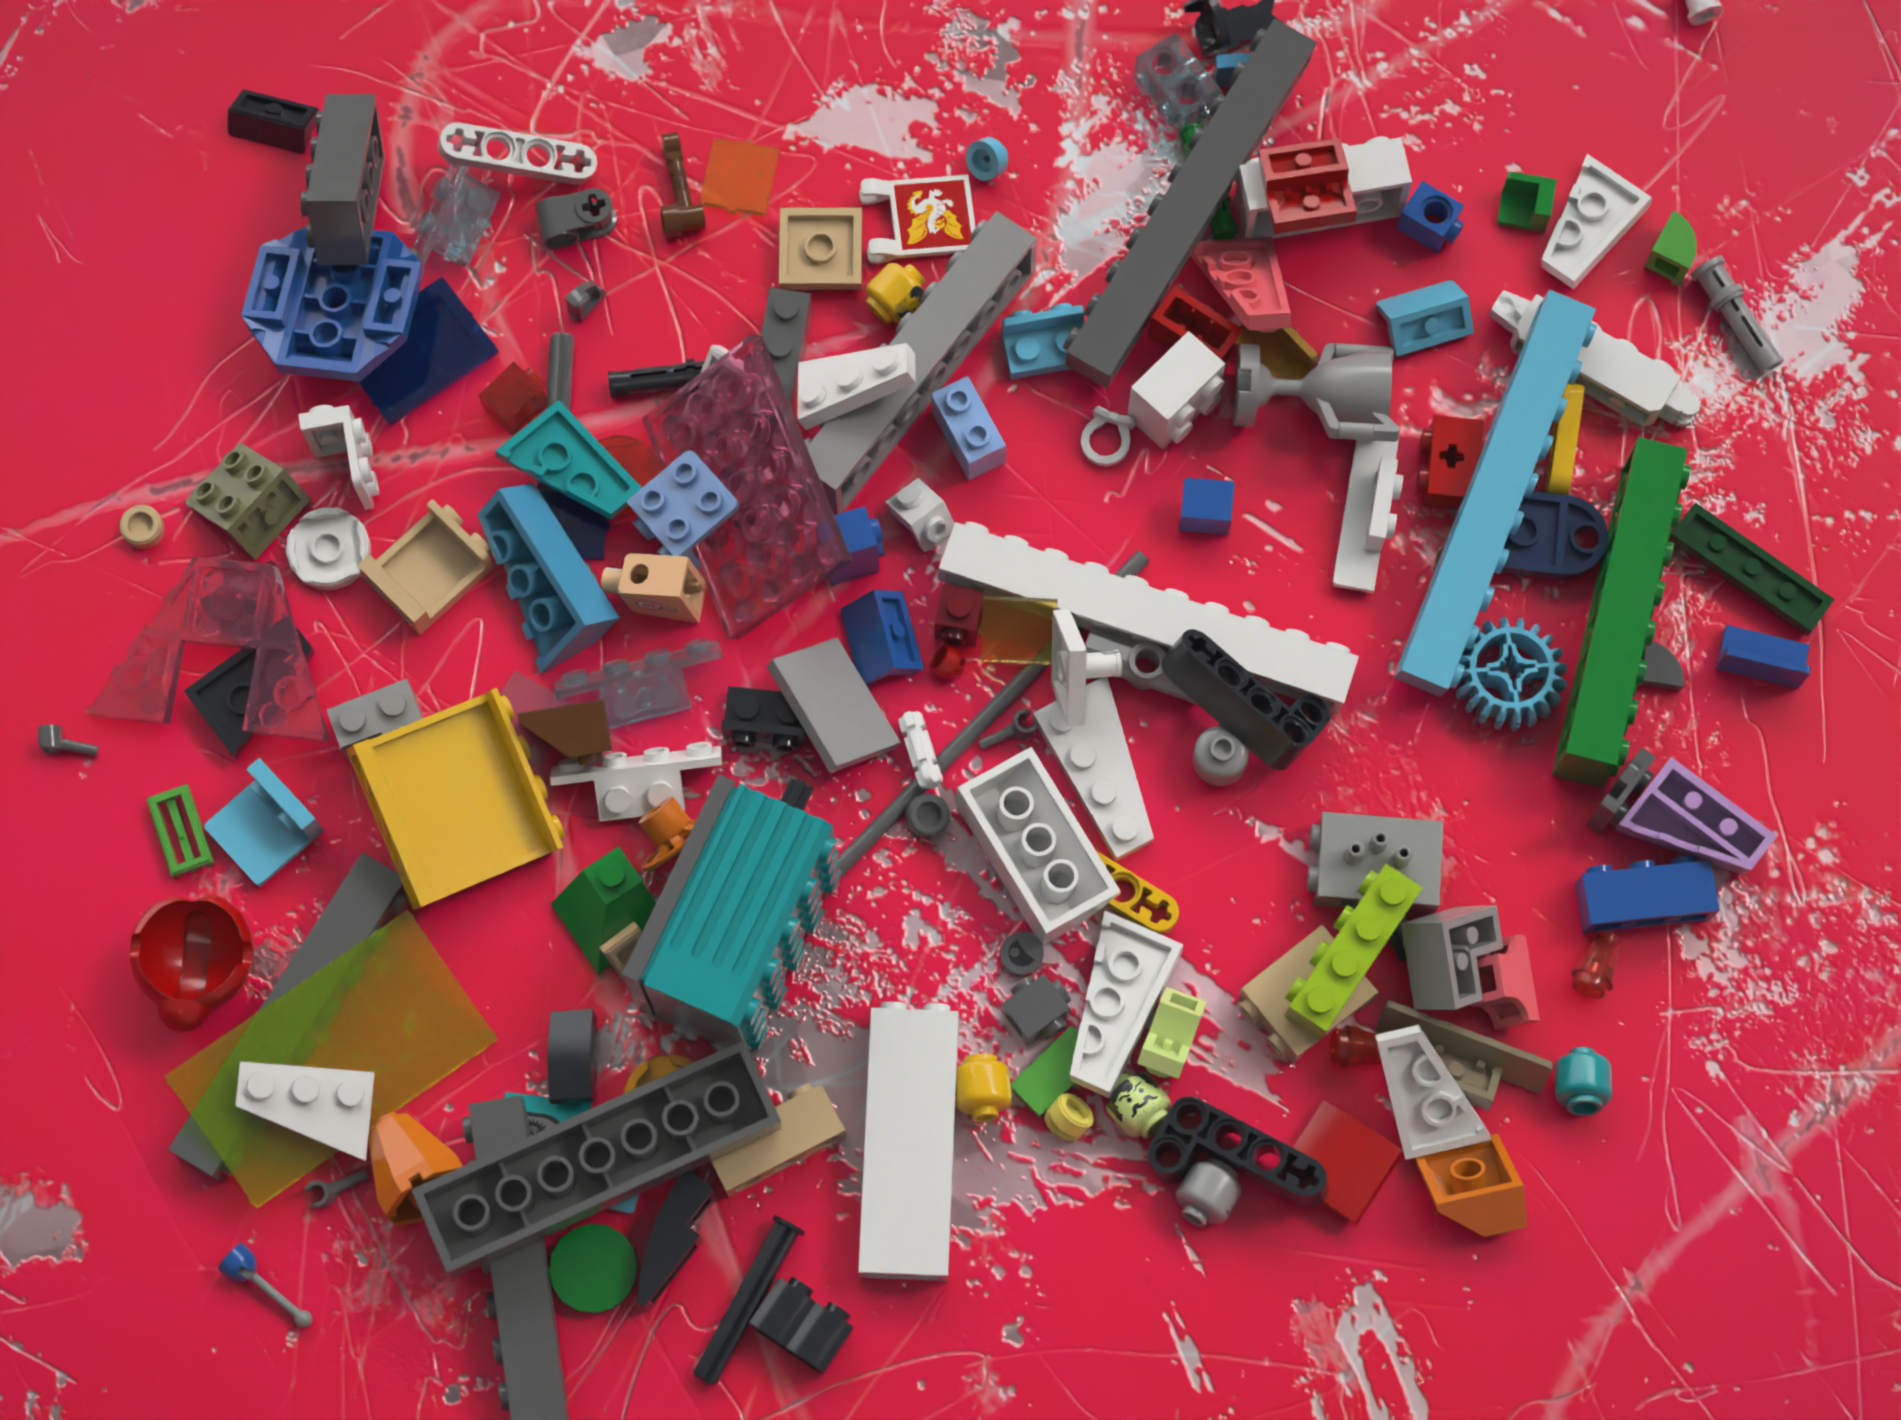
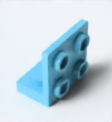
M258 758L246 769L254 781L204 824V828L258 887H261L320 836L324 829L268 766Z

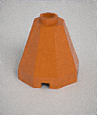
M391 1112L381 1116L376 1120L374 1128L368 1135L377 1199L385 1215L395 1227L424 1222L412 1189L461 1168L464 1164L452 1150L407 1113L397 1114Z

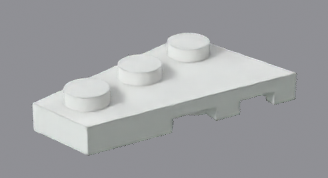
M1587 154L1577 182L1573 185L1569 194V200L1561 218H1559L1544 252L1541 267L1574 289L1651 206L1652 197Z
M907 343L798 362L797 420L805 430H808L916 383L915 353Z
M1419 1025L1375 1035L1405 1160L1492 1140L1488 1129Z
M240 1061L235 1107L366 1161L375 1072Z

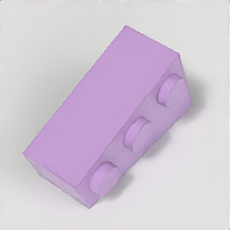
M1672 757L1614 830L1686 856H1697V859L1701 861L1711 860V863L1715 866L1744 876L1752 870L1777 838V835Z

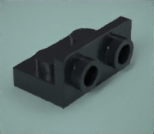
M728 686L725 718L721 725L723 740H730L729 743L731 745L742 748L754 747L755 743L772 744L773 749L783 752H795L798 747L808 748L809 737L781 691Z

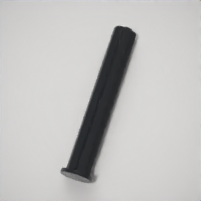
M776 1215L772 1218L775 1221L773 1228L694 1370V1375L709 1385L715 1386L718 1383L749 1326V1321L762 1303L798 1235L803 1236L805 1233L802 1229Z

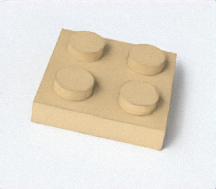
M780 208L779 288L783 290H861L862 208Z

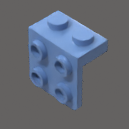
M691 450L685 451L626 501L638 517L632 523L648 542L655 537L662 544V547L657 550L660 555L689 557L697 570L702 564L691 550L739 509L737 499L698 455Z

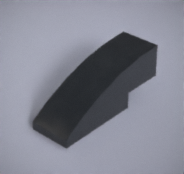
M691 1171L682 1174L670 1190L656 1217L646 1245L640 1272L637 1302L648 1312L703 1242L702 1237L692 1227L717 1194L710 1185Z

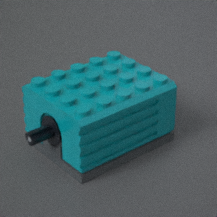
M718 774L622 973L638 1010L653 1017L656 1013L658 1019L723 1048L730 1047L744 1040L749 1052L752 1048L758 1051L761 1049L769 1031V1026L766 1025L768 1012L770 1009L775 1011L780 1009L788 987L784 986L785 976L788 970L796 972L800 967L806 952V948L802 947L804 943L803 938L807 931L813 934L816 932L824 914V910L821 909L823 895L825 892L833 895L842 875V871L839 870L841 861L838 860L839 851L836 850L838 840L834 837L833 825L804 811L814 791L813 787L806 785V782L791 778L781 800H777L757 790L754 791L741 783L737 788L734 780Z

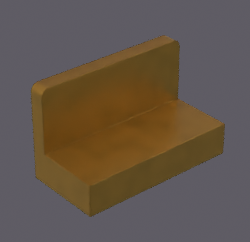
M1244 324L1239 326L1243 329L1240 344H1259L1260 363L1270 370L1271 376L1274 378L1300 380L1316 367L1318 354L1292 326L1291 328H1279L1277 331L1270 333L1248 330Z

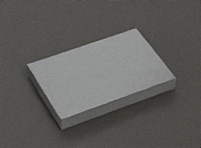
M838 638L772 659L767 665L769 672L830 773L892 751L901 743Z

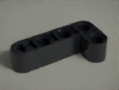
M1195 629L1185 631L1161 660V668L1164 674L1177 687L1273 769L1279 771L1288 769L1330 721V711L1321 699L1311 694H1304L1289 708L1201 631Z
M1191 1096L1183 1097L1172 1105L1148 1150V1160L1155 1176L1168 1184L1182 1181L1190 1166L1196 1162L1198 1156L1202 1153L1209 1158L1226 1163L1236 1172L1301 1206L1314 1207L1325 1200L1329 1191L1326 1171L1323 1165L1316 1159ZM1189 1113L1199 1114L1202 1117V1121L1198 1127L1187 1130L1179 1126L1181 1119ZM1227 1133H1234L1241 1137L1240 1144L1232 1150H1225L1218 1146L1219 1139ZM1167 1151H1175L1181 1155L1178 1164L1172 1168L1161 1167L1158 1164L1161 1155ZM1268 1153L1277 1155L1280 1158V1162L1276 1168L1265 1171L1257 1166L1258 1159L1262 1155ZM1290 1164H1292L1294 1175L1289 1173ZM1313 1175L1317 1186L1308 1185L1305 1190H1302L1297 1177L1308 1180Z

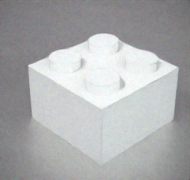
M1188 331L1131 387L1127 416L1133 417L1135 425L1163 450L1172 441L1179 443L1191 431L1193 427L1191 422L1200 413L1204 415L1209 414L1221 400L1219 394L1220 389L1224 385L1222 379L1225 363Z

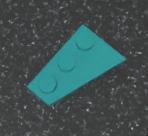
M560 400L556 401L495 451V456L498 459L610 520L629 506L626 501L642 488Z

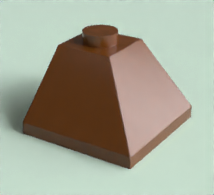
M604 699L517 713L518 723L521 728L566 758H578L579 765L605 761L603 753L612 751Z

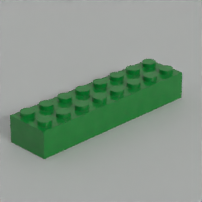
M1638 437L1622 466L1608 527L1607 547L1601 558L1552 771L1553 776L1602 788L1610 776L1616 777L1619 766H1623L1626 761L1630 741L1624 740L1623 737L1626 735L1628 726L1633 725L1637 714L1639 701L1632 698L1635 695L1637 685H1642L1646 674L1648 661L1642 660L1646 645H1651L1656 629V621L1650 619L1652 618L1655 606L1659 607L1663 597L1665 582L1660 581L1664 567H1668L1672 557L1674 543L1669 542L1672 529H1676L1683 507V504L1677 502L1681 489L1685 490L1691 472V465L1685 464L1688 451L1686 448Z

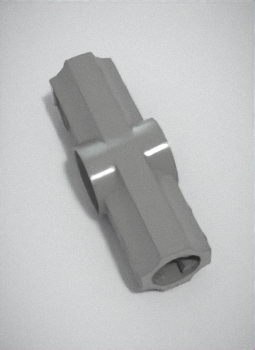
M1095 627L1091 628L1085 644L1087 653L1119 650L1122 661V674L1120 678L1126 679L1130 685L1137 689L1146 690L1151 688L1197 704L1164 674L1161 668V660L1166 652L1160 646L1152 642L1138 643ZM1142 658L1149 659L1154 663L1156 671L1143 673L1138 670L1135 661Z

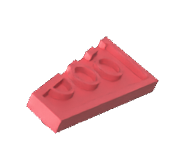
M1272 237L1199 241L1191 254L1192 259L1248 330L1270 333L1277 331L1279 328H1291V311Z

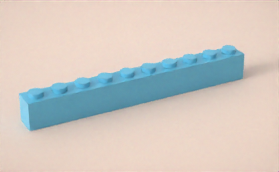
M1549 290L1540 301L1393 678L1439 697L1449 690V687L1453 689L1457 687L1465 665L1459 663L1464 648L1471 650L1479 633L1480 627L1474 625L1479 610L1483 612L1487 610L1495 589L1489 587L1494 572L1501 573L1507 561L1509 550L1504 548L1509 534L1515 536L1522 522L1524 512L1518 510L1523 496L1528 498L1531 496L1538 481L1539 474L1534 473L1533 470L1538 458L1544 460L1552 445L1554 437L1548 435L1552 421L1558 423L1567 406L1568 399L1562 397L1567 383L1570 385L1575 383L1583 362L1577 360L1578 354L1582 346L1585 348L1589 346L1595 334L1597 325L1591 323L1596 308L1552 290Z

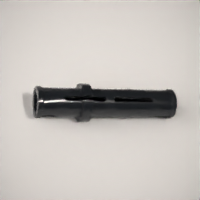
M694 358L685 359L686 363L624 371H608L611 398L689 388V391H694L705 361H695Z

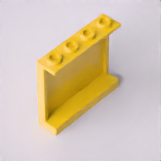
M497 688L376 738L354 744L346 750L413 910L564 847L561 841L564 838L563 827L555 814L550 815L544 799L548 798L545 784L538 774L533 775L527 761L531 759L529 746L522 735L517 736L511 720L514 719L512 706L505 695L500 696Z

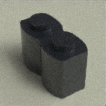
M791 1277L787 1283L778 1278L749 1321V1326L824 1376L853 1331V1326L847 1323L851 1316L830 1301L823 1307L812 1300L810 1296L814 1291L798 1279Z

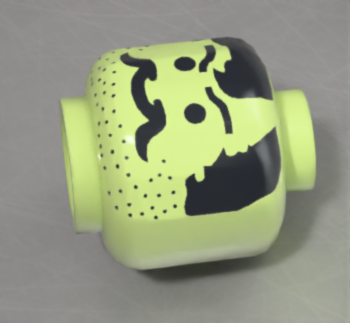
M1128 1073L1122 1074L1106 1102L1107 1113L1128 1136H1143L1145 1139L1154 1136L1158 1132L1171 1107V1100L1168 1095L1147 1073H1137L1132 1076Z

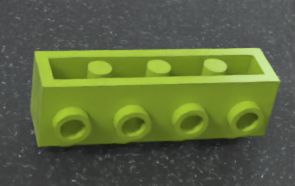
M1387 863L1379 874L1371 870L1357 890L1358 893L1363 895V898L1355 910L1347 905L1333 927L1340 932L1332 944L1329 945L1323 941L1310 959L1309 963L1315 966V969L1307 981L1298 977L1287 993L1285 999L1291 1002L1284 1016L1322 1040L1423 887Z

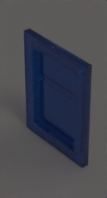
M442 276L419 292L407 341L384 360L378 368L358 382V384L370 398L371 404L376 406L387 423L392 426L497 355L499 350L475 320L473 313L468 311Z

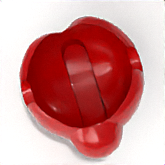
M207 895L195 901L180 897H170L155 902L142 914L135 924L130 945V965L135 981L141 991L156 1003L162 1022L169 1029L182 1033L199 1028L211 1011L229 1002L240 991L249 977L254 956L253 938L246 919L233 904L225 898L216 895Z

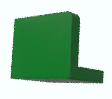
M1509 171L1501 191L1497 224L1545 233L1552 214L1557 179Z

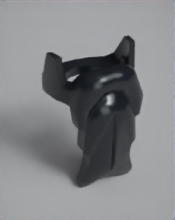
M1190 0L1184 3L1185 13L1200 12V16L1195 22V35L1203 50L1201 52L1202 58L1211 55L1230 54L1238 50L1240 45L1252 43L1260 28L1267 31L1274 18L1279 20L1272 15L1275 0H1261L1249 7L1240 5L1229 10L1226 7L1221 8L1218 0Z

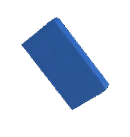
M873 589L841 609L854 665L867 686L887 675L913 676L924 670L902 591Z
M1726 625L1723 629L1715 669L1798 689L1810 674L1811 667L1806 665L1810 645Z

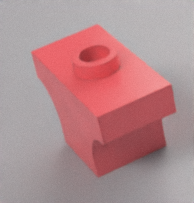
M1512 935L1502 938V949L1481 955L1477 959L1483 1000L1470 1004V1006L1484 1009L1490 1016L1495 1030H1508L1540 1021L1526 936Z

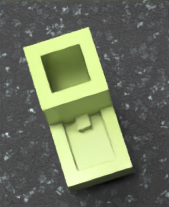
M1165 987L1137 1064L1145 1066L1150 1073L1156 1076H1172L1179 1079L1207 1001Z

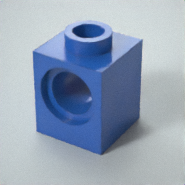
M1422 180L1401 211L1396 229L1439 253L1446 241L1453 244L1462 231L1465 223L1460 218L1465 205ZM1436 215L1443 222L1434 224L1429 222L1425 216Z

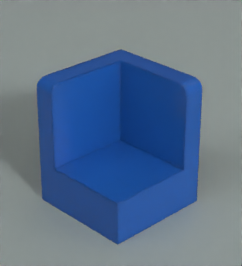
M1186 478L1183 484L1179 530L1229 535L1232 521L1234 482Z

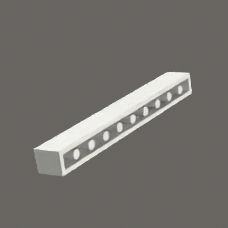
M955 522L939 566L938 580L959 587L984 591L985 596L1053 618V610L1070 609L1077 627L1089 631L1092 627L1138 643L1152 642L1160 646L1166 653L1185 631L1195 629L1212 639L1272 692L1296 700L1304 694H1311L1321 699L1327 705L1329 711L1339 713L1345 702L1359 656L1351 654L1350 649L1344 645L1334 642H1327L1324 645L1309 640L1310 636L1296 629H1286L1284 632L1269 627L1270 623L1263 618L1253 615H1247L1245 618L1230 614L1229 609L1221 604L1206 602L1203 605L1189 600V596L1182 591L1167 588L1164 592L1149 587V583L1140 577L1126 575L1125 578L1108 573L1109 569L1101 564L1085 562L1083 565L1068 560L1069 556L1062 551L1051 548L1041 551L1029 547V543L1020 537L1006 535L1005 538L990 534L985 526L975 522H965V525Z

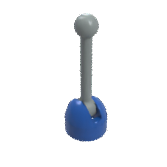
M242 1242L234 1247L221 1262L217 1270L225 1277L234 1282L251 1280L295 1318L294 1321L298 1327L307 1328L311 1325L312 1315L306 1310L300 1311L256 1273L257 1258Z

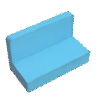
M1453 280L1444 281L1376 302L1377 311L1387 321L1390 345L1395 349L1394 354L1396 356L1474 334L1469 296Z

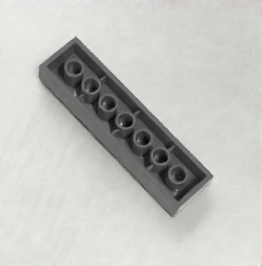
M743 1040L412 1189V1193L444 1268L453 1279L781 1130V1120L749 1049Z

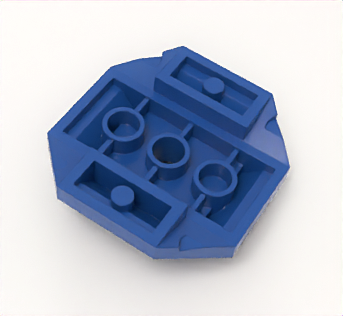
M306 226L292 232L279 241L274 239L260 245L241 317L279 373L360 382L407 341L424 268L421 261L410 252L394 232L373 230L368 265H318L315 248H308Z

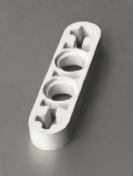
M451 123L442 130L437 142L440 156L452 164L573 185L587 182L597 167V157L594 151L586 145L466 123ZM453 135L460 136L461 143L474 145L476 138H481L477 150L478 156L473 155L475 150L473 146H463L460 152H456L453 150V144L447 141H451ZM491 141L502 142L508 149V157L503 160L493 159L487 152V144ZM531 148L544 150L548 156V164L543 167L533 166L527 159V151ZM557 152L562 153L559 161L571 162L574 156H579L581 164L587 165L583 167L580 173L574 171L575 167L571 163L562 162L558 170L553 168L557 160Z

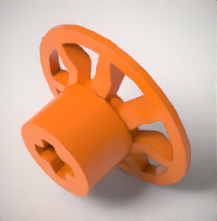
M673 796L659 803L638 822L657 846V850L643 863L641 867L643 871L655 869L679 854L687 839L683 840L686 835L689 836L697 818L691 820Z

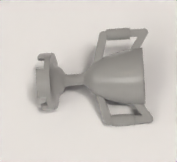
M1328 343L1324 347L1317 367L1312 369L1303 379L1290 380L1276 379L1271 376L1270 370L1260 363L1259 344H1240L1235 370L1234 426L1253 428L1255 426L1257 409L1267 404L1272 396H1297L1305 402L1309 409L1319 416L1330 438L1396 442L1399 439L1400 428L1389 418L1392 362L1395 349L1390 346Z

